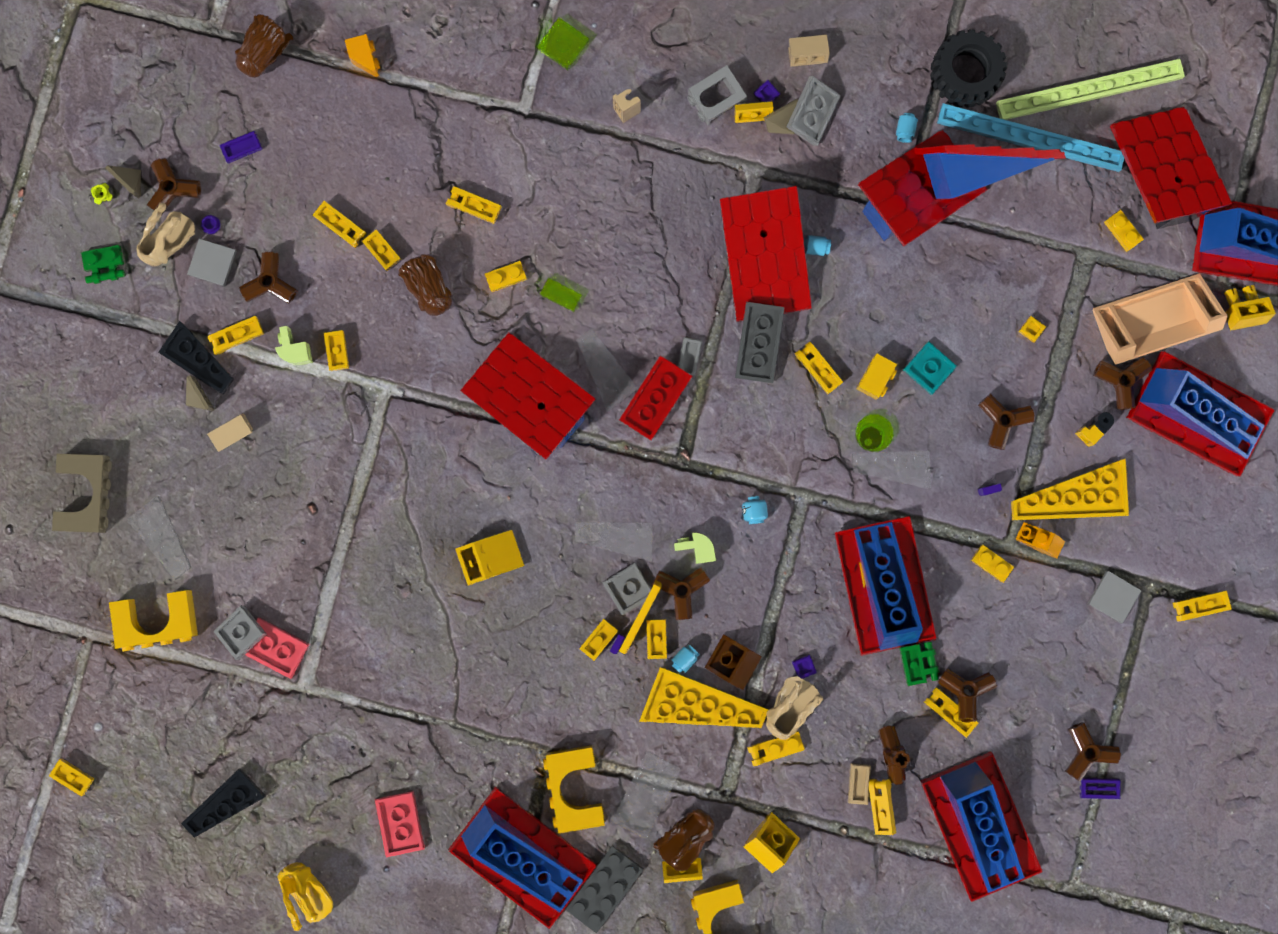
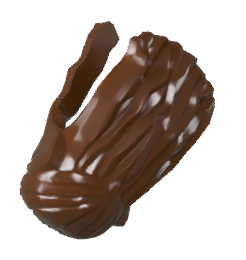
M255 15L253 22L246 30L242 46L235 51L237 55V68L249 77H259L283 53L290 40H293V36L290 33L284 34L282 27L276 24L269 16Z
M421 254L410 259L408 262L406 261L401 266L398 275L403 278L407 289L418 300L421 311H425L428 315L438 316L445 313L451 307L452 294L445 286L442 273L437 267L434 257Z
M693 809L681 820L677 821L671 830L665 832L663 837L653 843V847L659 851L662 859L676 871H686L699 857L705 842L713 838L714 821L702 809Z

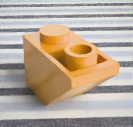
M367 34L345 39L347 52L352 64L378 77V69L381 68L378 58H374L373 52L376 51L373 40H369Z
M1023 522L1016 537L1017 541L1056 559L1065 544V541L1055 533Z

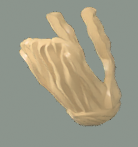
M159 203L152 216L148 218L143 237L137 245V256L140 260L154 267L162 263L166 264L168 258L183 248L190 240V237L195 235L194 222L181 212L175 211L170 212L166 220L150 235L151 230L166 210L165 203Z
M799 676L787 678L784 686L778 692L774 707L766 713L767 729L773 736L779 739L786 740L790 738L823 701V696L820 695L814 685L801 679Z

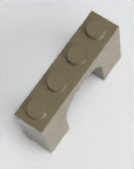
M57 454L56 473L83 475L92 485L93 497L90 504L81 511L53 512L52 531L106 532L108 528V518L106 515L110 505L107 497L111 487L109 471L112 468L109 456Z

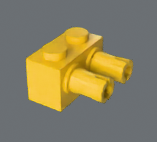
M1249 285L1242 289L1247 300L1241 302L1236 288L1224 292L1229 304V308L1225 313L1227 314L1226 320L1230 331L1267 324L1276 314L1270 298L1259 299L1254 285Z

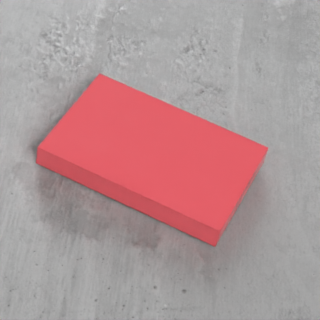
M260 617L257 618L256 621L266 632V635L245 655L292 679L310 644Z
M414 791L376 798L375 804L386 857L424 850L425 845Z

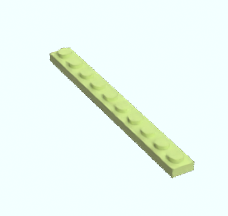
M1177 59L997 101L996 105L1000 119L1008 120L1180 80L1185 75L1181 60Z

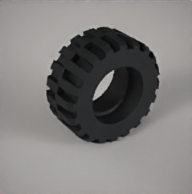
M969 29L967 33L961 30L956 35H950L941 44L931 63L930 69L932 72L930 77L932 81L935 80L933 84L934 89H939L940 93L938 95L941 98L945 96L948 99L947 103L952 105L955 102L957 107H963L967 104L968 108L974 107L976 103L981 105L986 100H989L1002 85L1006 76L1005 71L1007 70V62H1004L1006 54L1001 52L1002 46L999 42L997 44L994 42L995 38L993 36L987 37L985 36L986 32L981 30L979 33H975V29ZM960 55L975 57L984 68L983 80L977 83H968L961 80L953 70V59Z

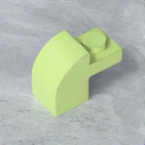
M288 326L279 327L278 340L282 346L275 347L279 357L292 365L313 363L310 344L307 342L294 344L291 328Z
M692 533L693 541H689L688 537L677 539L678 543H674L675 551L694 549L696 564L716 561L714 546L710 539L703 534Z

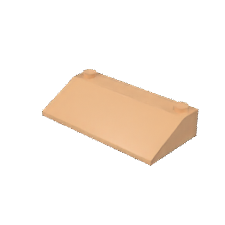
M1200 273L1095 307L1092 310L1106 349L1115 365L1222 330L1227 319V314Z

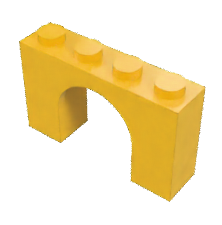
M192 590L167 593L169 621L167 626L157 634L148 633L139 625L135 599L109 602L115 649L122 648L123 652L135 650L134 646L136 645L148 648L154 647L153 643L160 642L161 645L173 644L174 639H180V642L192 641L193 636H198Z
M593 745L547 753L546 758L543 759L544 769L548 770L549 773L546 783L548 790L551 789L552 797H549L551 809L555 810V816L552 817L554 829L558 828L559 834L605 826L602 803L574 806L564 799L560 788L562 779L568 773L595 767Z
M738 880L693 892L694 898L690 899L693 911H698L699 917L696 918L698 929H702L704 934H713L711 923L714 916L720 910L744 903Z

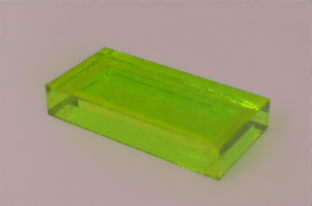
M549 277L540 292V295L572 312L575 311L582 297V294Z

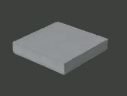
M199 239L187 275L225 287L237 251Z
M636 563L603 582L622 616L644 603L651 590Z
M1106 571L1087 604L1123 624L1141 590L1113 573Z
M243 605L238 607L213 631L235 660H240L266 635V632Z

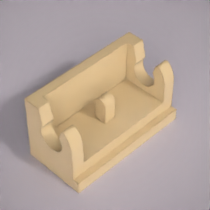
M827 35L789 38L790 67L828 63L830 52Z
M627 89L618 95H613V109L623 123L641 112V100L638 96L632 98V100H626L625 98L626 95L632 92L631 89Z
M243 413L209 432L207 435L219 452L251 434L253 428Z

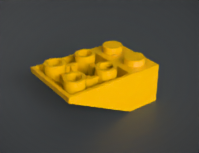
M512 530L455 549L467 585H472L525 566Z

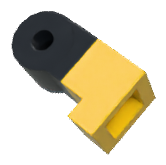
M1109 412L1097 414L1088 428L1086 426L1082 427L1075 434L1088 447L1093 446L1113 426L1114 417Z

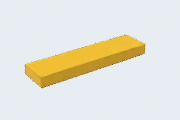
M656 580L619 652L627 653L661 589V582Z

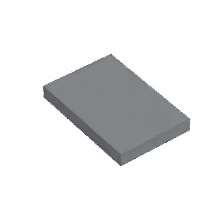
M809 76L786 127L813 146H818L841 95L814 76Z

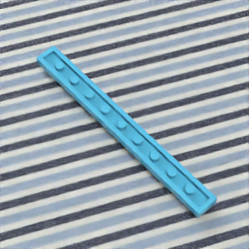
M944 103L941 105L937 124L1027 148L1034 147L1035 150L1060 149L1068 159L1117 172L1122 170L1124 156L1120 150Z

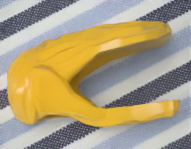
M294 862L285 866L279 872L278 880L283 893V902L294 931H299L302 925L289 899V894L294 897L309 923L319 922L332 912V898L324 886L311 873L310 867H306L301 862Z

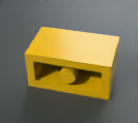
M875 354L856 389L875 400L880 396L883 397L888 389L886 386L888 380L892 381L897 373V370H895L897 364L879 354Z

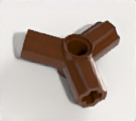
M159 158L150 164L159 182L158 190L147 204L151 209L155 210L159 203H165L167 209L176 197H200L201 182L197 180L176 179L166 158ZM174 184L173 189L168 191V186Z
M262 252L259 277L239 287L246 302L267 292L274 294L288 304L296 297L298 290L278 278V253ZM271 277L273 279L272 283L266 286V279Z
M1143 357L1124 370L1100 361L1094 370L1093 376L1114 386L1117 410L1136 408L1134 383L1153 370L1148 360ZM1121 376L1126 378V385L1121 383Z
M989 394L978 404L983 412L993 421L988 446L995 449L1005 450L1011 427L1034 422L1035 415L1031 406L1007 411L992 394ZM1002 415L1008 420L1006 425H1003L1000 421Z
M701 567L683 580H679L659 570L653 584L656 580L661 582V590L674 596L676 620L693 619L691 594L710 582V579ZM679 585L687 587V593L683 596L678 595L676 592Z
M946 669L938 681V684L957 696L958 720L966 723L976 722L977 720L976 697L997 687L995 678L989 672L971 681H966L951 670ZM963 689H968L971 695L965 694Z
M1084 722L1072 725L1068 729L1076 745L1077 754L1065 770L1067 774L1081 782L1094 762L1119 763L1121 756L1120 748L1118 746L1094 744ZM1088 748H1091V749H1092V754H1091V756L1086 757V755H1085L1086 750H1087Z
M884 726L879 729L878 733L883 746V757L887 766L888 779L896 785L903 784V781L906 780L905 768L910 762V757L906 753L904 746L900 744L895 726Z

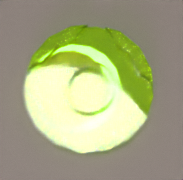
M870 414L863 417L855 429V438L858 445L869 452H879L886 449L894 437L891 422L879 414Z

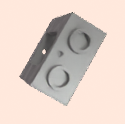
M726 65L689 88L687 99L691 106L697 108L700 120L702 122L705 121L709 126L711 120L735 105L746 103L747 95ZM723 80L732 95L713 107L704 106L700 101L701 93Z

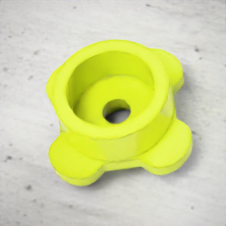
M102 183V185H96L91 188L96 204L100 205L103 201L112 200L113 196L109 192L108 184Z

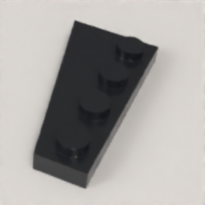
M181 321L178 322L158 352L223 395L234 380Z
M239 768L181 824L195 838L265 798L266 795Z

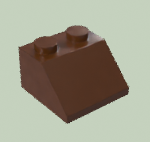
M723 634L704 668L737 688L744 690L762 656Z

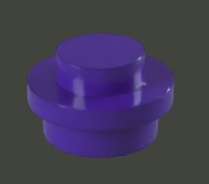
M208 215L203 218L201 228L205 233L215 234L220 230L221 223L216 216Z

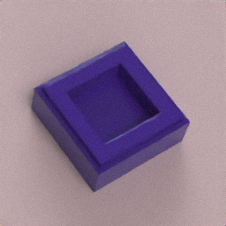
M769 80L753 93L760 102H772L780 96V92Z
M1001 483L978 489L979 496L1000 492L1002 490Z
M618 634L610 650L611 653L615 655L618 653L625 640V636Z
M810 655L792 661L796 675L801 679L817 673Z

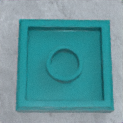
M928 341L903 371L932 395L954 371L957 365Z

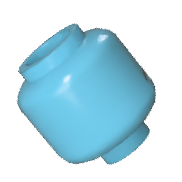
M759 496L748 497V501L742 504L743 519L748 521L749 524L764 523V520L768 518L767 503L765 500H760Z

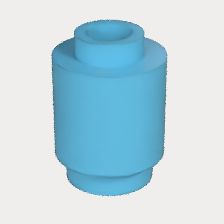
M904 113V115L899 116L896 130L898 141L911 143L915 137L918 119L914 114Z
M808 235L807 239L804 238L805 254L829 255L831 239Z
M689 644L686 647L683 646L673 657V664L671 666L679 673L682 671L686 673L698 660L697 657L700 654Z

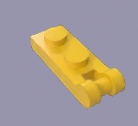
M452 187L451 197L446 201L447 206L495 224L502 208L501 205L460 188ZM459 196L463 197L461 203L457 202Z
M323 201L313 214V217L354 248L358 246V241L361 237L364 238L367 234L326 201ZM351 230L356 232L352 238L348 236Z
M253 316L209 335L208 340L213 344L214 354L218 355L228 349L264 335V331L258 317ZM223 338L225 343L221 344L219 340Z
M810 341L805 344V348L794 353L827 395L843 383ZM809 353L814 356L811 360L806 358Z
M1219 591L1172 602L1173 608H1176L1177 622L1232 610L1227 591ZM1185 606H1189L1190 613H1185Z
M935 687L932 691L933 694L930 698H926L924 703L967 738L978 725V722L966 723L959 721L958 705ZM940 698L944 702L938 707L935 703Z
M799 731L786 740L776 737L747 747L748 752L751 753L753 758L751 760L753 766L805 750ZM764 749L765 755L760 757L758 751Z
M877 779L869 780V792L876 835L896 834L890 791L892 785L889 779H883L882 781Z

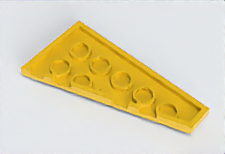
M1126 458L1011 501L1012 520L1129 516Z
M660 667L639 722L762 728L768 709Z

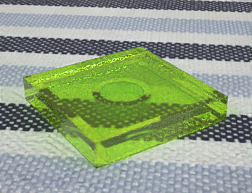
M558 17L537 46V49L568 70L589 42V38Z

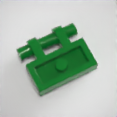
M116 245L81 252L84 271H92V275L85 276L87 284H99L105 280L111 279V281H115L125 277L123 269L117 270V266L124 265L121 246ZM109 268V272H100V269Z
M931 641L924 643V651L920 650L919 644L899 647L907 686L927 683L926 675L928 674L931 675L932 681L939 680V666H936L934 656L936 651L933 649ZM923 657H927L928 668H924Z

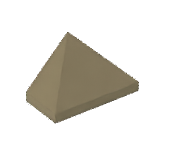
M797 99L764 117L769 133L795 134L786 126L796 107Z
M109 165L105 167L131 194L138 199L141 197V170Z
M187 376L186 406L211 412L214 411L213 405L196 377Z

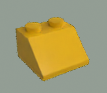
M771 812L752 832L743 847L765 868L774 873L785 865L800 838Z

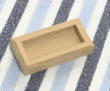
M850 763L848 803L868 805L870 765Z

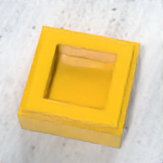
M1029 316L1018 332L1034 343L1046 326L1034 317Z

